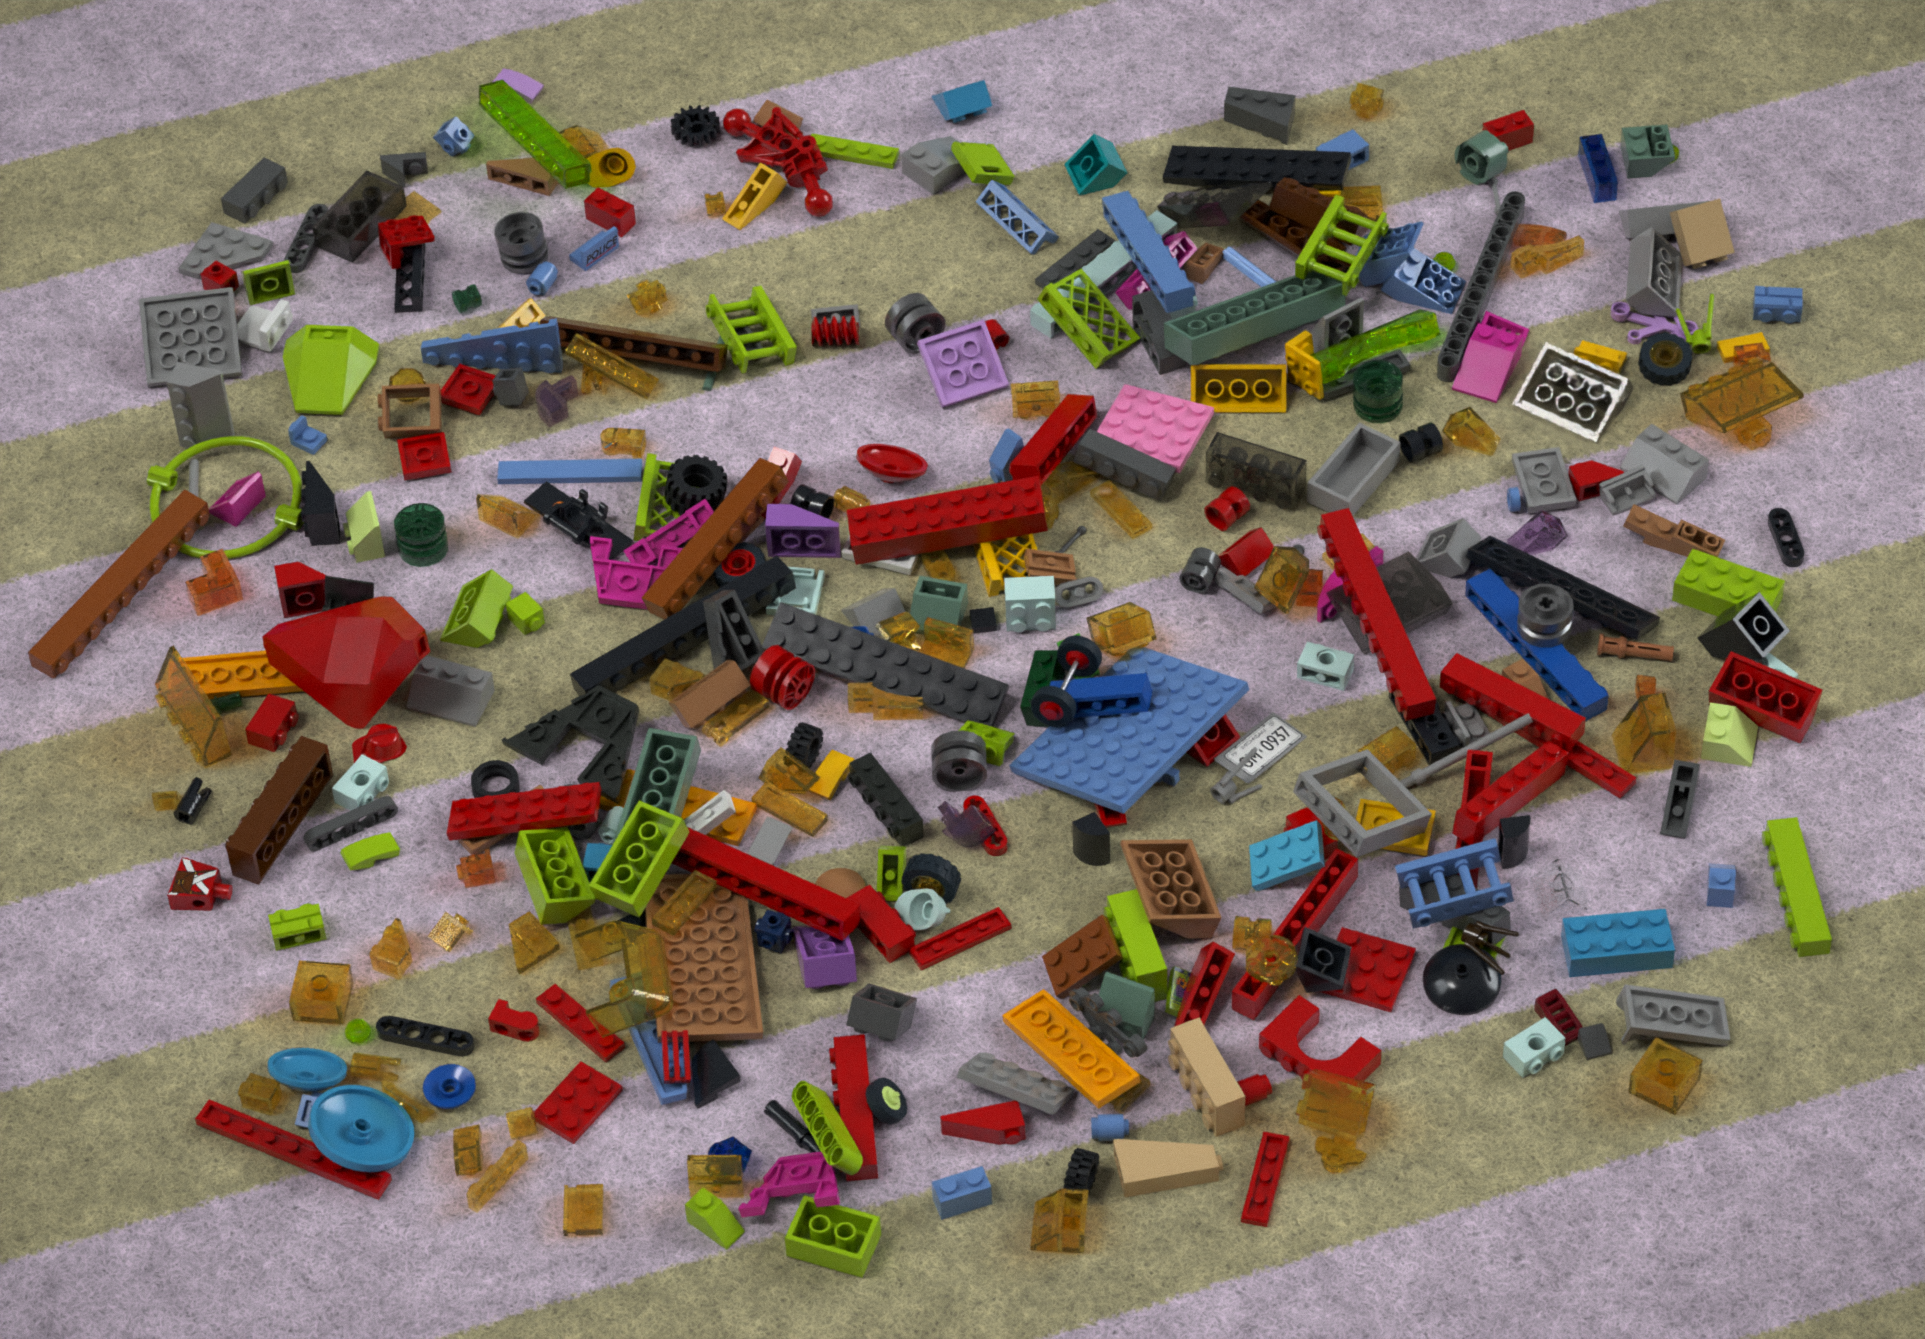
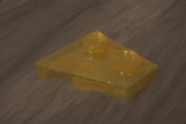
M1380 185L1344 187L1343 191H1341L1340 196L1344 197L1345 205L1359 208L1361 212L1368 214V219L1377 222L1383 212Z
M530 911L509 923L518 974L523 973L560 949L559 942L541 925Z

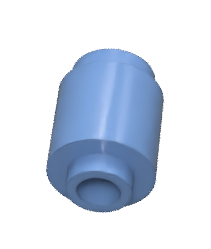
M543 262L535 268L526 281L528 290L532 294L543 296L547 293L557 279L558 270L555 265L550 262Z
M1101 1114L1098 1117H1091L1092 1139H1098V1141L1124 1139V1135H1129V1119H1123V1114Z

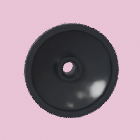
M1464 944L1447 946L1436 952L1427 962L1423 972V987L1426 996L1436 1007L1451 1014L1471 1015L1479 1013L1495 1001L1501 989V974L1471 949L1465 947ZM1479 948L1497 964L1496 960L1487 951ZM1459 969H1464V970H1466V972H1465V973H1459L1458 970H1459Z

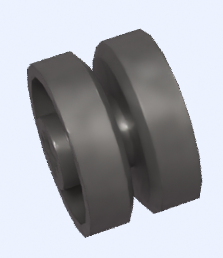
M911 293L900 298L892 305L885 318V328L901 347L911 354L920 352L917 345L918 340L943 333L946 327L945 318L928 298L921 293Z
M1537 584L1526 589L1522 593L1518 604L1517 631L1521 638L1537 647H1554L1562 644L1568 639L1572 630L1573 599L1563 588L1552 584Z
M963 730L950 731L934 740L931 745L932 780L939 788L949 792L972 791L984 784L987 779L986 743L980 736Z

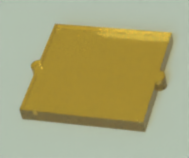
M413 191L403 200H398V203L386 213L396 220L408 218L412 215L423 216L427 224H429L431 219L441 213V210Z

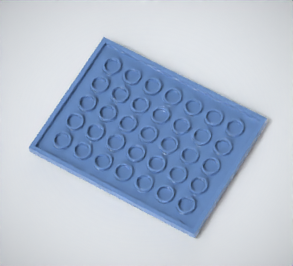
M1135 644L1101 677L1147 673L1153 691L1148 712L1073 718L1064 727L1050 726L1009 765L1011 772L1124 814L1250 690L1248 683Z

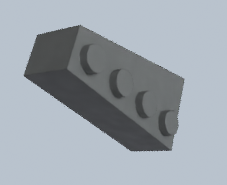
M1453 874L1444 877L1450 898L1466 894L1459 875ZM1434 880L1419 884L1425 905L1440 901ZM1399 886L1400 907L1406 910L1415 908L1409 887L1401 889ZM1495 906L1441 921L1442 925L1447 928L1455 927L1464 931L1469 923L1475 925L1476 921L1485 925L1511 930L1510 911L1503 906ZM1485 931L1489 935L1487 941L1494 945L1507 936Z

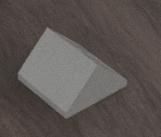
M895 588L881 589L841 609L853 626H866L870 634L873 632L876 637H880L909 622V618Z

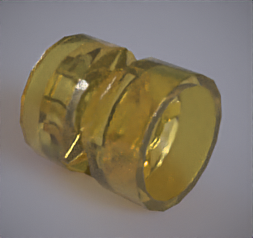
M1235 916L1232 949L1247 951L1249 947H1252L1254 951L1261 952L1271 938L1272 919L1257 918L1255 921H1252L1250 917Z

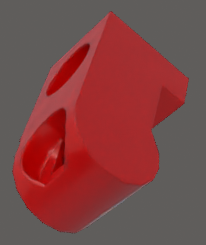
M498 999L488 1017L491 1032L525 1042L533 1041L539 1036L537 1016L530 1011L519 1012L510 1009L508 1001Z

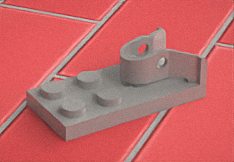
M1625 984L1616 999V1005L1625 1014L1627 1030L1621 1039L1623 1045L1635 1039L1653 1040L1659 1037L1727 1046L1730 1042L1724 998Z

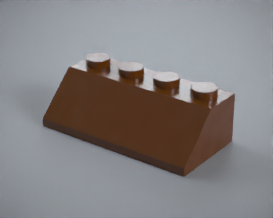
M1284 177L1276 185L1268 209L1315 230L1334 197H1327L1315 188H1307L1300 185L1295 179ZM1344 204L1346 211L1368 219V214L1361 212L1359 208ZM1346 220L1338 221L1336 228L1360 237L1368 230ZM1332 237L1350 246L1353 245L1352 243L1346 242L1336 237Z

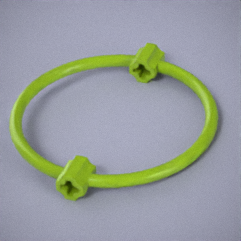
M227 436L206 440L193 445L178 454L165 467L151 466L146 481L149 486L153 487L149 505L152 523L160 515L159 499L161 491L169 492L173 490L178 478L177 471L174 470L182 463L201 452L213 448L247 446L265 451L283 464L290 475L293 487L290 506L282 504L277 507L274 522L277 525L276 528L263 538L240 548L211 551L194 548L184 543L178 551L191 557L206 560L235 559L265 548L279 538L288 528L297 531L304 524L301 517V509H299L302 499V483L295 464L283 451L259 439Z

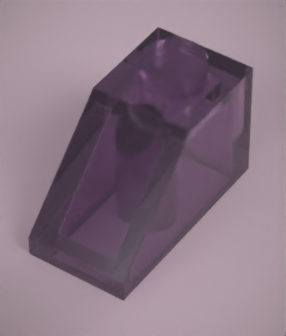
M1540 510L1507 541L1509 545L1533 555L1553 550L1568 535L1560 518Z

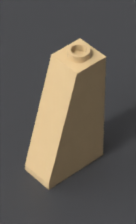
M1128 1139L1113 1140V1155L1124 1198L1219 1181V1171L1223 1170L1221 1155H1216L1213 1145Z

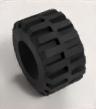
M687 455L683 457V460L678 458L675 460V464H671L667 474L664 491L667 505H671L670 509L674 512L678 511V515L681 516L685 511L706 499L712 510L715 511L725 498L727 474L724 472V468L717 466V461H711L706 456L702 458L699 455H693V457Z

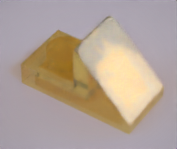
M909 612L895 615L875 625L887 641L915 651L921 648L915 641L917 638L915 633L920 628V625Z

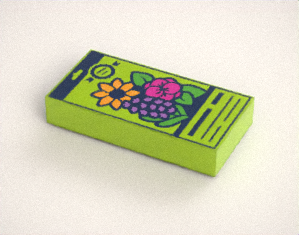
M1177 966L1170 970L1165 1007L1166 1013L1176 1017L1191 972Z

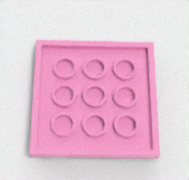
M1124 384L1096 432L1176 468V473H1181L1213 417L1214 407Z

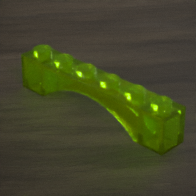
M1418 309L1311 354L1310 356L1321 364L1323 384L1344 376L1352 367L1372 356L1396 348L1423 343L1439 336L1440 331L1436 313Z

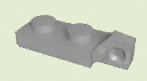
M1225 567L1217 570L1214 582L1232 593L1236 599L1248 604L1253 611L1262 614L1276 608L1278 599L1245 576H1237Z

